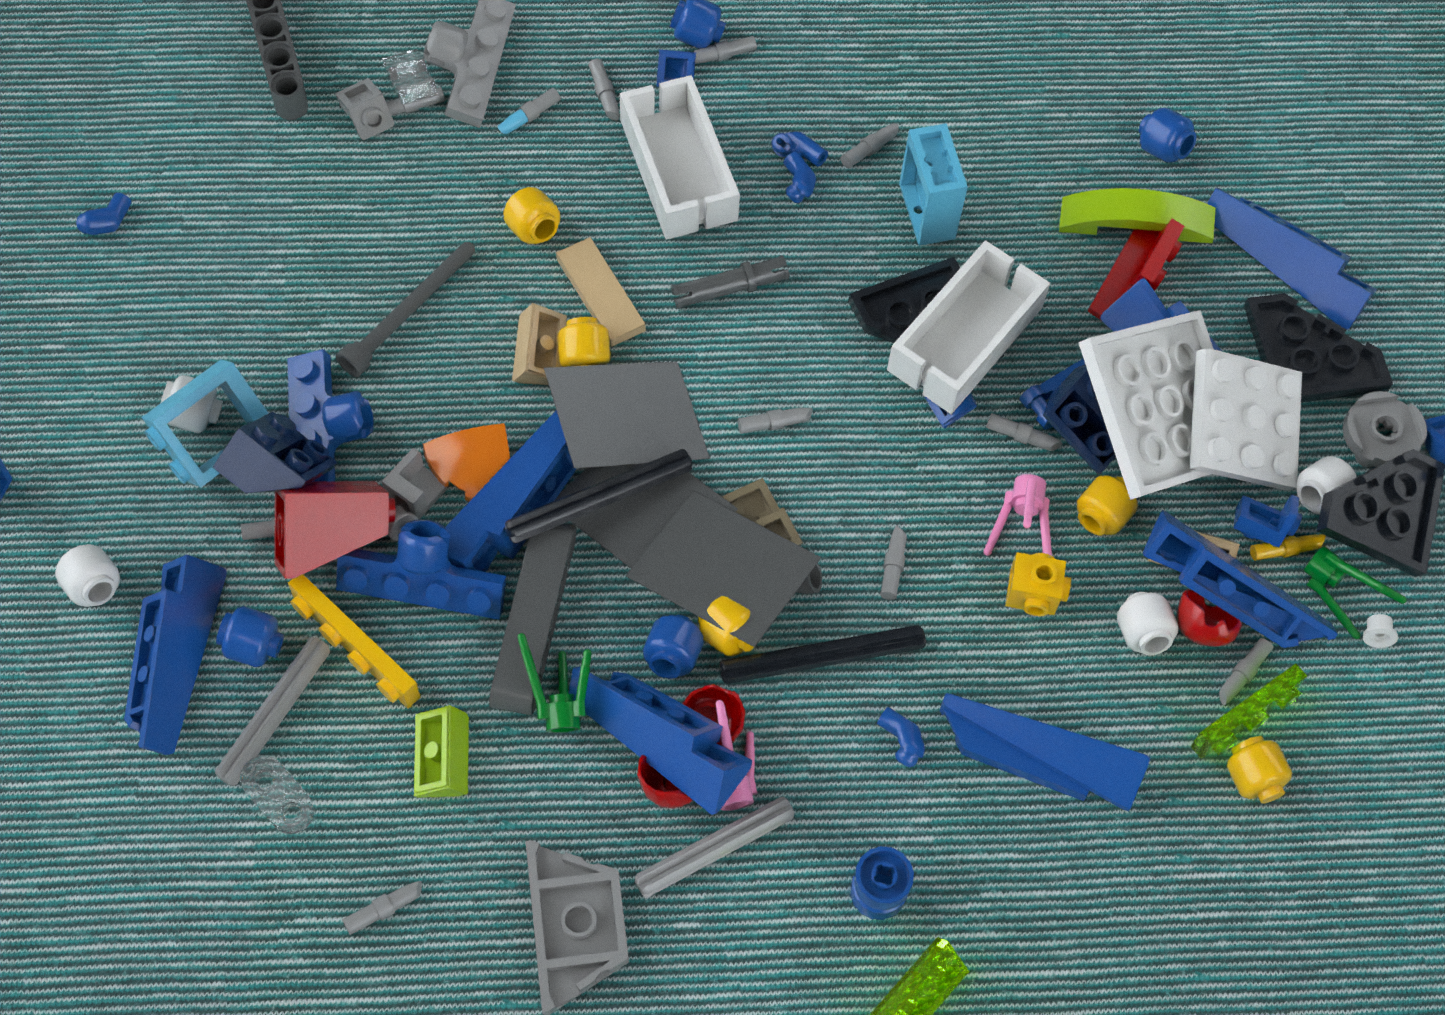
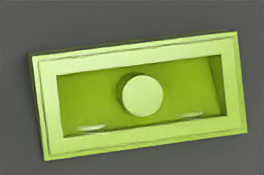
M449 705L415 714V797H456L468 794L469 717L466 712Z

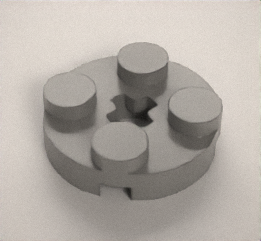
M1372 392L1359 398L1354 406L1349 409L1343 421V436L1347 446L1355 454L1356 461L1361 466L1371 468L1377 467L1412 449L1420 452L1427 436V426L1423 415L1412 403L1407 406L1404 402L1397 400L1399 395L1391 392ZM1379 423H1382L1385 429H1392L1393 433L1389 437L1381 435L1377 431Z

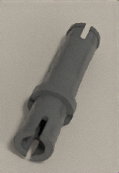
M780 255L777 258L752 265L750 262H744L737 269L677 285L673 284L671 285L672 295L689 292L686 296L674 298L677 309H681L688 305L747 290L748 293L757 291L758 286L788 280V269L772 272L773 269L787 266L786 260L783 255Z

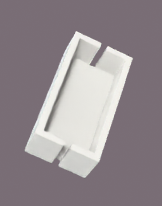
M692 75L659 83V113L654 114L655 91L652 85L620 93V121L665 239L698 232L699 224H704L705 229L738 221L740 194Z
M985 240L892 345L887 371L915 390L922 385L924 387L922 395L952 414L1042 309L1050 282L1020 264L1016 269L1012 286L1009 290L1006 288L1014 259Z

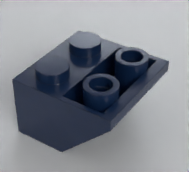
M1086 364L1075 368L1050 395L1043 417L1097 474H1101L1115 459L1116 455Z
M271 412L238 428L213 465V468L244 493L302 488L334 469L338 462L329 456V451L325 446L315 440H309L297 431L296 425L289 418Z

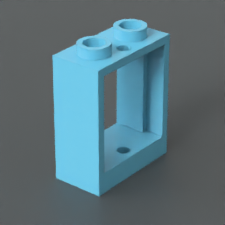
M947 123L910 129L908 133L899 185L919 246L954 240L956 238L968 188ZM920 209L922 213L917 214L914 210Z
M219 360L141 417L149 427L144 431L145 435L157 450H166L173 460L168 465L183 484L188 481L201 488L220 474L213 468V465L223 450L198 467L167 425L170 421L219 385L247 424L269 414L232 362Z

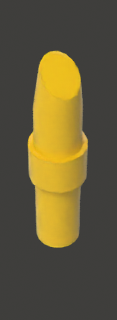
M1326 535L1287 536L1279 548L1266 542L1254 544L1250 547V554L1254 561L1280 556L1283 558L1297 556L1302 552L1320 549Z

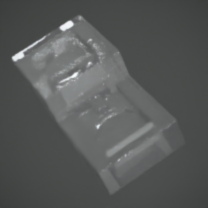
M418 49L382 58L387 75L402 105L438 95L435 80L428 73L424 57Z

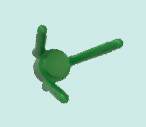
M1325 546L1313 556L1304 569V572L1312 577L1307 586L1318 593L1354 639H1359L1361 634L1326 590L1325 586L1327 584L1334 589L1345 575L1348 574L1401 604L1407 601L1405 596L1349 565Z
M523 633L518 634L517 639L537 704V719L546 721L547 732L563 733L580 730V717L586 716L585 697L590 672L591 650L585 649L583 652L576 699L574 694L568 693L567 654L565 651L559 652V694L548 696L549 703H546L526 636Z

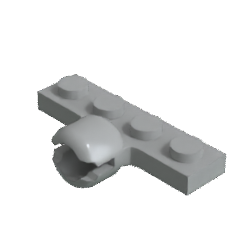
M478 0L469 29H463L444 21H436L433 24L424 48L423 58L427 63L451 71L455 79L444 113L445 116L480 128L516 4L506 0Z

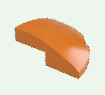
M505 423L457 431L423 444V451L428 466L438 481L444 487H447L449 482H451L458 489L464 491L465 500L468 502L510 459Z

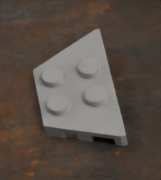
M531 840L525 841L541 1006L542 1014L550 1015L629 963L619 871L599 863H587L582 857L567 852L561 854L541 847L540 843Z

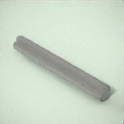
M311 637L306 642L216 768L215 774L221 781L231 786L238 784L330 654L329 646L324 641Z
M779 797L637 873L635 876L637 888L644 897H650L791 821L794 817V811L790 802L785 797Z

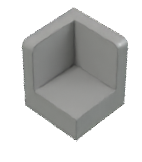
M412 448L382 480L383 488L389 492V498H394L395 506H401L406 512L413 513L418 520L447 490V487H444L435 475L423 466L421 452L415 448Z

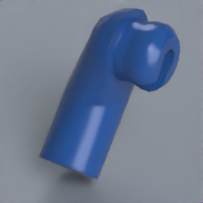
M802 132L778 133L772 139L771 145L774 152L783 158L796 151L801 157L806 158L812 164L819 167L828 157L827 150Z
M795 151L784 159L783 164L793 175V183L786 188V194L794 203L799 204L805 197L809 198L813 194L816 176L801 155Z
M114 193L107 208L88 210L80 214L76 220L77 228L80 232L89 235L116 231L132 204L131 199L122 193Z
M887 707L880 716L877 725L898 738L900 749L895 753L897 761L904 766L914 767L917 764L918 758H923L925 753L920 729L915 723Z

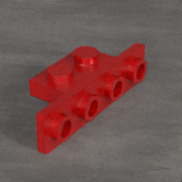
M1171 218L1162 231L1133 229L1090 304L1088 312L1100 319L1102 313L1143 278L1148 281L1155 291L1167 271L1162 269L1165 261L1170 263L1175 258L1183 244L1178 241V238L1185 226Z

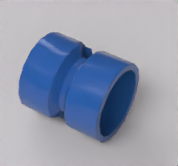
M882 846L870 849L860 858L851 882L850 896L854 906L862 915L870 919L885 920L894 917L902 910L914 879V871L910 861L902 852L892 847Z

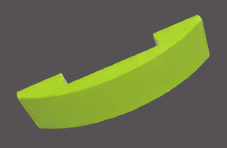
M1113 188L1084 191L1062 197L1059 232L1097 235L1098 226L1162 231L1171 218L1185 226L1178 241L1213 243L1216 208L1193 198L1156 190Z

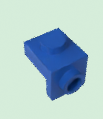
M1291 494L1283 509L1279 511L1243 495L1236 507L1233 528L1239 530L1247 538L1262 540L1279 548L1286 535L1293 536L1301 523L1302 514L1298 513L1299 497Z

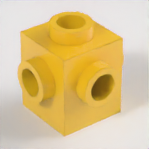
M1016 552L1010 568L1005 606L1022 609L1032 616L1055 615L1060 601L1067 602L1070 593L1071 578L1065 577L1066 561L1057 560L1052 555L1046 553L1030 555Z

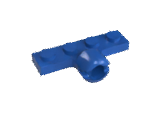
M324 349L287 358L289 419L294 422L297 431L309 440H315L325 446L329 451V456L334 460L335 450L339 445L366 438L373 432V412L369 401L363 398L360 392L353 391L332 397L331 356ZM335 467L314 481H335Z
M420 519L410 521L402 527L401 533L398 534V550L395 555L356 549L337 558L336 590L500 620L504 607L506 576L452 565L448 559L450 534L446 528L438 522Z

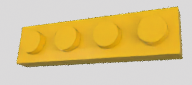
M300 575L288 582L293 595V599L290 601L293 608L306 620L312 616L321 625L318 628L319 632L333 647L341 644L350 653L347 656L348 660L361 674L365 675L369 671L379 681L376 683L377 688L390 702L394 703L398 699L409 709L421 698L416 681L308 578Z

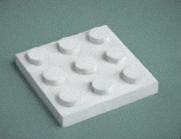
M1210 348L1197 350L1190 469L1286 491L1296 489L1302 372Z

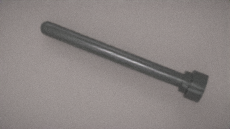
M471 242L462 243L361 342L347 343L335 355L339 365L351 376L358 378L370 367L371 353L475 253V246Z

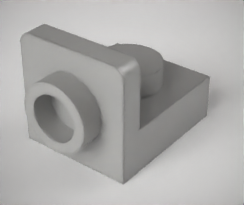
M369 78L335 93L341 108L352 119L358 136L362 140H366L394 126L393 118L382 92Z

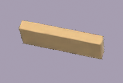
M591 237L556 252L558 263L591 316L597 318L598 323L608 329L611 347L646 331L645 322Z

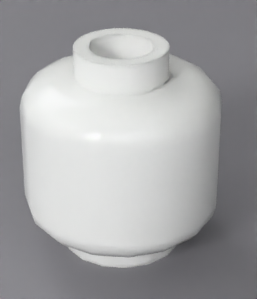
M181 375L174 382L168 381L161 403L194 378ZM216 388L170 421L168 425L194 433H201L206 429L208 422L216 424L223 401L216 399Z
M1334 456L1321 458L1299 474L1296 481L1299 501L1305 508L1320 515L1323 495L1356 478L1355 471L1340 458Z
M91 544L79 545L70 549L61 557L55 571L57 582L69 599L76 605L84 607L106 603L114 595L120 581L118 568L106 552L99 546Z
M1134 593L1121 605L1117 613L1118 625L1126 644L1133 651L1145 655H1157L1166 651L1172 645L1178 633V623L1170 604L1160 594Z

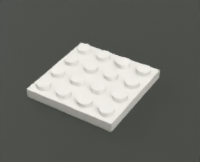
M1201 310L1091 337L1078 342L1130 500L1210 475L1211 473L1190 469L1196 351L1203 348L1213 349Z

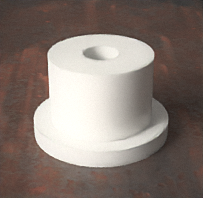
M395 506V522L389 523L388 535L394 541H398V534L401 533V529L406 523L418 520L413 513L406 512L401 506Z
M1376 614L1367 619V629L1363 632V641L1367 645L1375 648H1385L1397 642L1398 633L1393 629V620L1390 616Z

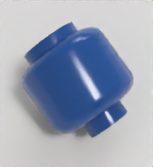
M680 0L669 27L674 28L675 39L701 49L708 47L711 41L716 43L720 41L726 22L720 20L721 8L707 0Z
M1159 108L1152 114L1146 115L1140 123L1141 148L1167 163L1184 159L1190 154L1196 143L1197 136L1194 132V124L1189 118L1170 108Z
M241 606L233 614L227 612L223 617L218 630L216 644L221 645L222 654L227 659L259 668L266 663L269 656L277 658L283 644L284 634L278 632V620L275 616Z
M662 616L654 622L643 647L644 659L650 669L660 677L673 679L685 676L693 670L704 644L703 634L698 626L686 616Z

